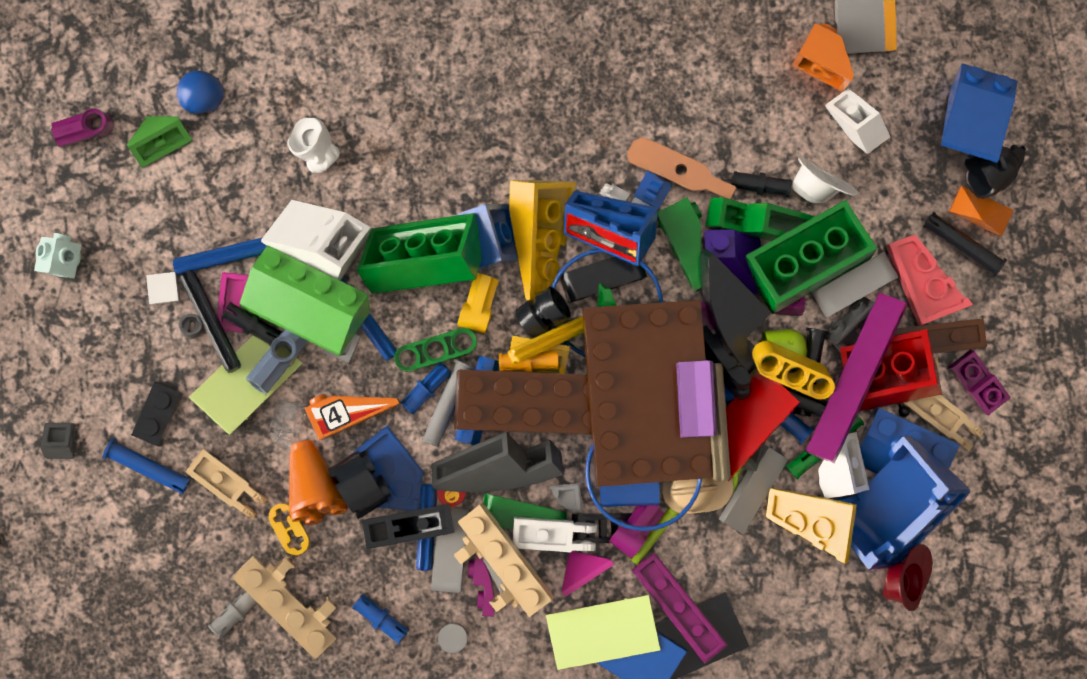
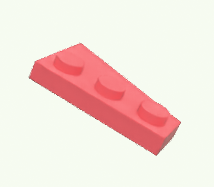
M915 234L886 245L918 326L973 305L956 288L955 285L957 284L950 276L947 277L937 265V260Z

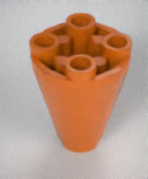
M304 440L291 445V453L289 455V515L292 521L299 522L305 520L306 525H314L322 522L323 516L329 514L340 515L347 512V504L335 486L338 482L335 477L331 478L329 475V466L318 447L314 446L313 441Z

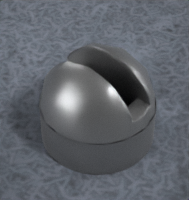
M186 314L179 321V329L184 337L195 339L202 333L203 324L198 315ZM191 322H194V323H195V327H194V331H193V332H189V331H190V327H191Z

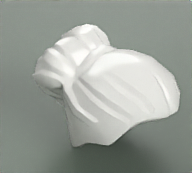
M303 118L295 124L287 141L290 151L296 157L307 161V167L312 173L326 171L340 156L338 147L332 144L328 129L317 118Z

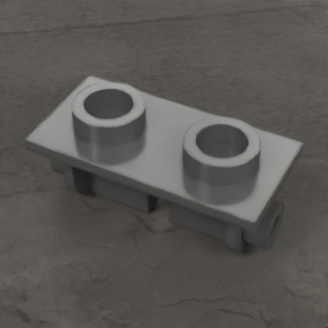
M866 297L857 300L840 320L830 325L828 329L829 334L825 335V339L833 343V347L840 354V347L856 343L859 334L855 330L858 327L862 330L875 303L874 301Z

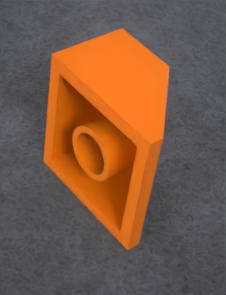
M815 23L792 66L843 92L852 81L854 74L842 36L836 34L837 30L828 24L821 23L819 25Z

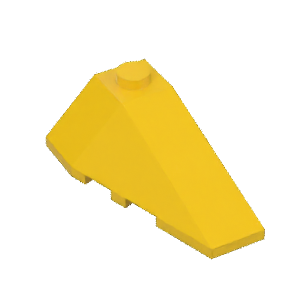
M510 180L509 212L526 300H536L537 294L549 286L552 287L553 281L557 276L559 269L557 257L560 246H565L567 236L564 235L565 203L576 190V182Z

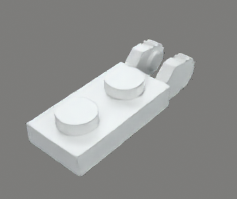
M514 517L513 543L518 549L572 552V550L595 551L596 543L588 540L572 541L573 532H597V525L584 522L574 523V521Z

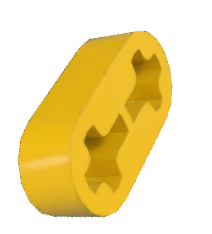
M280 503L272 507L269 512V521L283 548L291 555L305 553L310 546V537L301 521L293 522L289 515L287 521L290 527L286 528L284 522H277L275 517L279 515L277 510L280 508L282 511H289V504ZM293 530L296 537H303L302 549L298 550L297 547H290L289 543L292 541V537L289 531Z

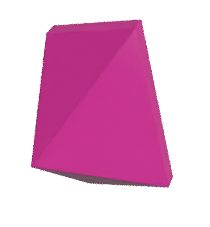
M576 551L569 552L561 590L564 597L613 566L614 564L611 559Z

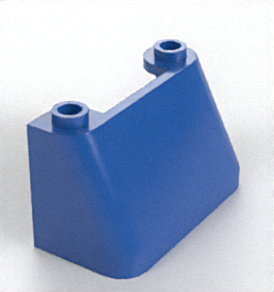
M900 436L890 444L889 457L892 460L868 483L869 490L859 492L856 496H841L837 499L838 501L857 504L851 548L869 570L889 568L893 564L904 560L912 548L920 544L970 493V489L959 477L911 436Z

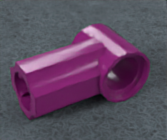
M90 108L84 111L83 114L51 123V131L58 147L62 148L91 138L106 137L112 132L114 122L107 113L96 108ZM101 116L102 125L97 130H94L92 122L96 117Z
M659 505L637 506L629 519L623 522L634 526H655L664 512ZM620 526L609 539V542L632 559L648 539L647 535L650 531H637Z

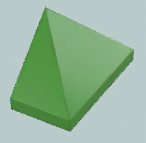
M147 116L127 143V146L143 168L193 140L179 117Z

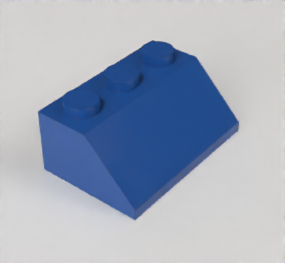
M874 408L859 439L864 468L876 474L892 460L889 457L890 444L900 436L913 437L948 469L960 444L881 408Z

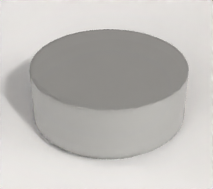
M457 623L446 624L438 634L440 647L448 653L461 651L468 640L465 628Z

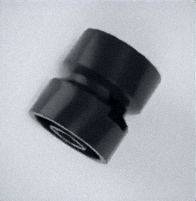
M551 286L537 294L535 297L536 301L528 300L516 309L518 321L531 338L550 331L551 325L558 327L571 318V311L565 299Z

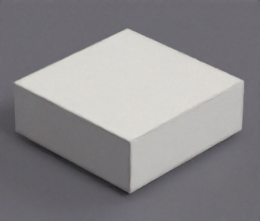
M177 273L146 275L150 305L180 301Z

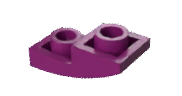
M969 350L948 367L970 397L988 416L1011 398L997 377L989 372L974 350Z
M475 555V561L469 560L468 578H473V585L484 586V591H478L477 608L482 609V616L494 617L495 609L489 603L495 598L491 575L483 559H479Z

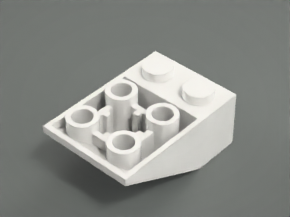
M291 200L261 239V242L341 280L364 248L371 227L346 212Z

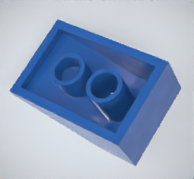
M962 63L950 88L941 145L998 162L1015 102L1018 80Z

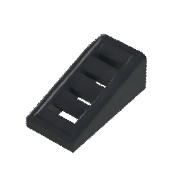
M576 513L571 516V521H574V523L586 520V523L595 524V520H598L599 536H595V532L587 533V536H584L582 532H573L572 541L588 540L596 544L610 543L609 539L618 529V525L611 521V536H607V520L609 519L603 513ZM609 513L614 518L623 519V521H627L632 513Z

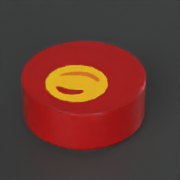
M437 490V497L443 505L450 504V507H454L463 502L466 492Z

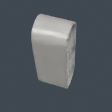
M882 252L813 291L812 295L825 318L899 276L885 252Z
M450 507L455 533L436 536L431 591L461 594L464 562L460 564L454 554L466 546L462 539L467 534L458 521L469 513V509Z

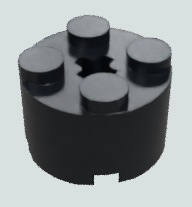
M358 450L328 468L331 478L335 477L338 481V484L335 485L350 510L353 513L356 512L358 519L388 502V497L392 495L389 490L390 487L382 474L375 475V464L366 450L363 452Z

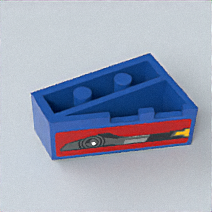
M575 190L565 203L564 234L639 266L656 238L658 208Z

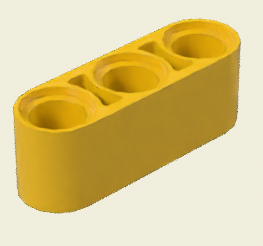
M762 341L753 348V360L759 373L764 377L819 400L830 397L834 392L835 383L823 364L770 341ZM774 356L770 361L762 362L764 358ZM792 368H799L794 373H788V371ZM818 379H824L819 384H813Z

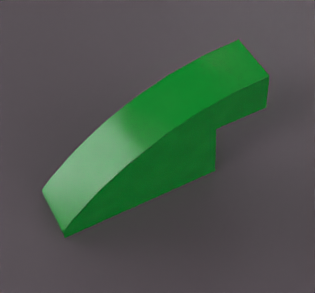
M725 197L710 198L705 226L718 230H737L759 239L773 241L816 216L770 203L746 204Z

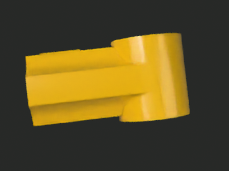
M477 273L476 280L472 281L467 302H464L457 327L486 334L492 315L491 306L499 279Z

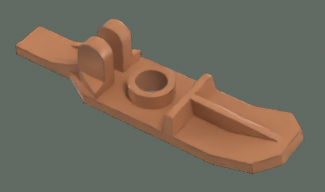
M641 137L634 140L627 152L631 164L648 170L693 192L706 190L721 197L732 199L736 191V186L714 177L705 164L647 138ZM679 166H684L687 168V171L683 175H678L676 169Z

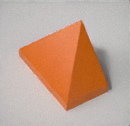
M960 186L949 213L998 236H1002L1014 210L992 199L978 198L970 189Z

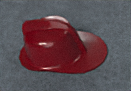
M925 544L914 546L904 562L893 564L886 573L883 597L887 600L903 603L908 611H915L918 608L932 573V554Z

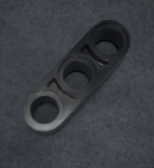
M614 256L565 272L560 277L567 302L571 303L597 295L599 283L606 284L612 290L640 281L648 276L646 270L640 264L636 266Z

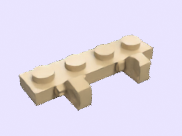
M484 503L478 505L458 521L467 535L462 539L466 546L454 554L455 558L462 564L476 553L479 559L482 557L486 559L503 582L500 586L504 591L489 602L496 612L510 602L514 608L520 604L530 617L555 598Z
M253 555L232 578L316 660L337 639L327 628L330 624L327 617L336 609L335 604L326 597V601L322 606H317L315 609L310 605L306 607L285 587L287 585V582L284 580L285 574L290 568H295V564L288 557L285 556L275 567L271 563L265 567Z

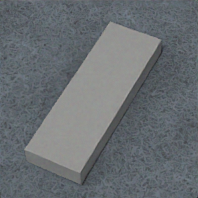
M764 444L757 471L748 469L720 515L719 520L744 534L788 459Z

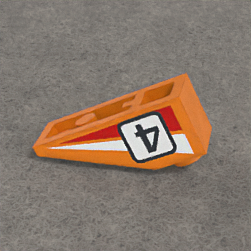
M322 394L309 400L311 405L305 407V411L318 440H324L401 405L398 398L326 397V394Z

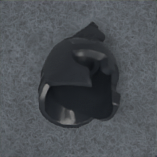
M1012 145L1010 148L1003 146L998 162L968 154L963 159V164L968 169L966 181L972 193L978 198L985 199L1009 187L1016 179L1019 169L1023 164L1026 148L1023 145L1020 147Z

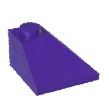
M705 230L702 241L703 249L705 248L713 253L754 296H761L757 291L746 260L747 254L761 247L760 239L737 230Z

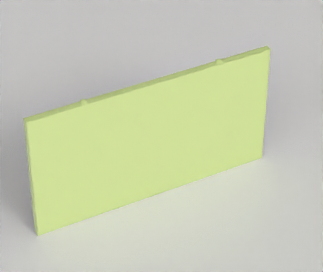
M252 336L235 352L241 363L240 369L233 373H228L223 365H221L189 398L230 435L280 385L288 380L302 365L300 360L296 358L294 364L286 369L267 395L252 387L246 381V377L271 346ZM285 347L278 348L275 351L276 355L280 358H286L291 355V352Z
M649 595L630 599L625 598L624 600L573 610L568 609L567 611L546 615L557 670L661 650Z

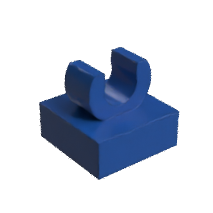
M647 170L633 197L638 198L649 206L658 208L659 211L673 184Z

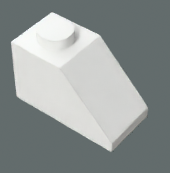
M849 88L825 105L850 140L865 153H870L890 138L880 113Z
M857 432L848 434L835 464L826 460L822 462L818 472L820 477L819 485L823 491L824 498L829 499L869 490Z

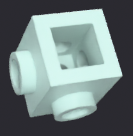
M54 233L53 238L41 237V241L36 249L37 260L34 271L74 279L77 266L81 260V244L70 242L71 236Z

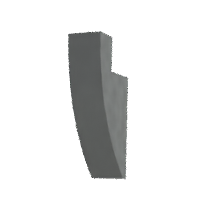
M504 432L431 464L432 487L435 490L455 492L509 490L545 482L564 475L561 451L551 440L524 450L508 432Z

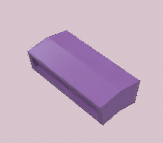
M713 361L676 363L680 438L717 436Z

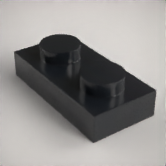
M154 382L131 435L160 447L183 393Z

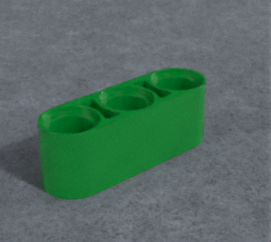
M460 328L403 345L396 351L394 360L397 367L402 371L415 372L435 366L438 363H445L468 356L476 350L478 342L475 334L470 329ZM462 334H467L472 338V345L467 350H461L456 346V340ZM433 343H441L444 346V353L439 358H432L429 355L428 350ZM406 351H412L416 355V362L410 367H405L401 363V356Z
M487 493L484 494L482 502L500 526L510 530L514 529V517L566 520L567 512Z

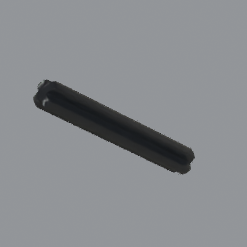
M193 270L182 273L180 280L224 369L228 373L235 372L241 368V363L196 273Z

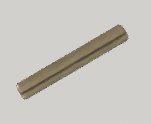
M713 363L717 436H710L713 479L715 481H726L731 478L723 366L720 363Z

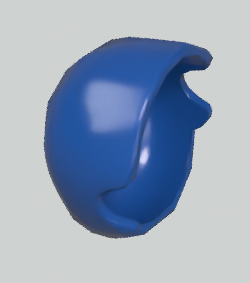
M196 70L186 73L177 83L176 98L180 106L192 114L214 112L223 100L224 88L219 78L208 72Z

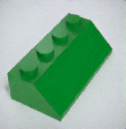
M844 200L747 254L746 260L757 291L771 313L774 314L870 260L877 247L848 202Z
M475 213L371 228L356 270L371 294L476 280L482 260L477 217Z

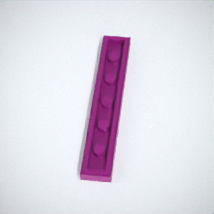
M882 293L878 294L835 386L834 392L806 449L807 453L835 464L908 306L906 302Z

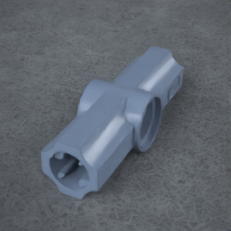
M284 330L272 342L270 349L246 377V381L256 390L267 395L286 369L294 364L296 357L309 341ZM285 347L291 351V355L286 358H280L276 355L275 351L278 348Z

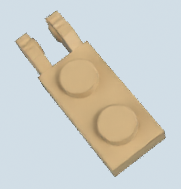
M942 395L902 403L947 439L960 444V447L967 452L973 446L967 439L956 433L961 425L972 435L979 438L984 433L983 430L968 419L964 412Z
M206 449L201 450L185 471L230 507L237 508L251 519L255 517L256 513L250 506L239 501L243 493L246 492L256 502L263 505L268 500L264 495L251 487V483Z

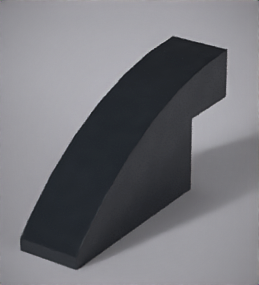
M704 248L700 252V280L709 319L727 352L733 354L738 365L746 368L750 374L756 368L752 357V351L755 346L747 337L771 312L713 253Z

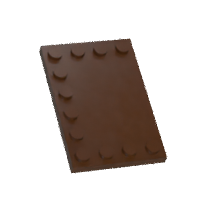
M701 300L583 308L596 487L713 478L710 436L680 438L676 363L706 361Z

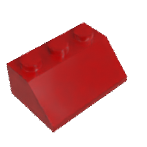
M927 329L893 336L859 411L943 395L938 368ZM855 344L840 347L843 369Z

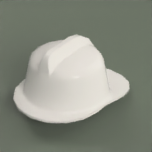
M800 156L798 158L802 166L791 187L807 201L812 203L827 202L840 191L852 196L858 195V191L844 180L820 169L804 157Z

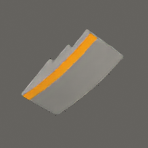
M835 0L837 34L842 36L847 54L897 50L895 0Z

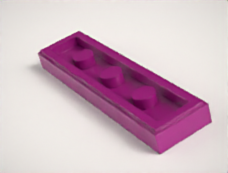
M655 552L631 570L704 664L728 646Z

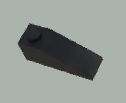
M450 504L362 520L367 549L455 533Z

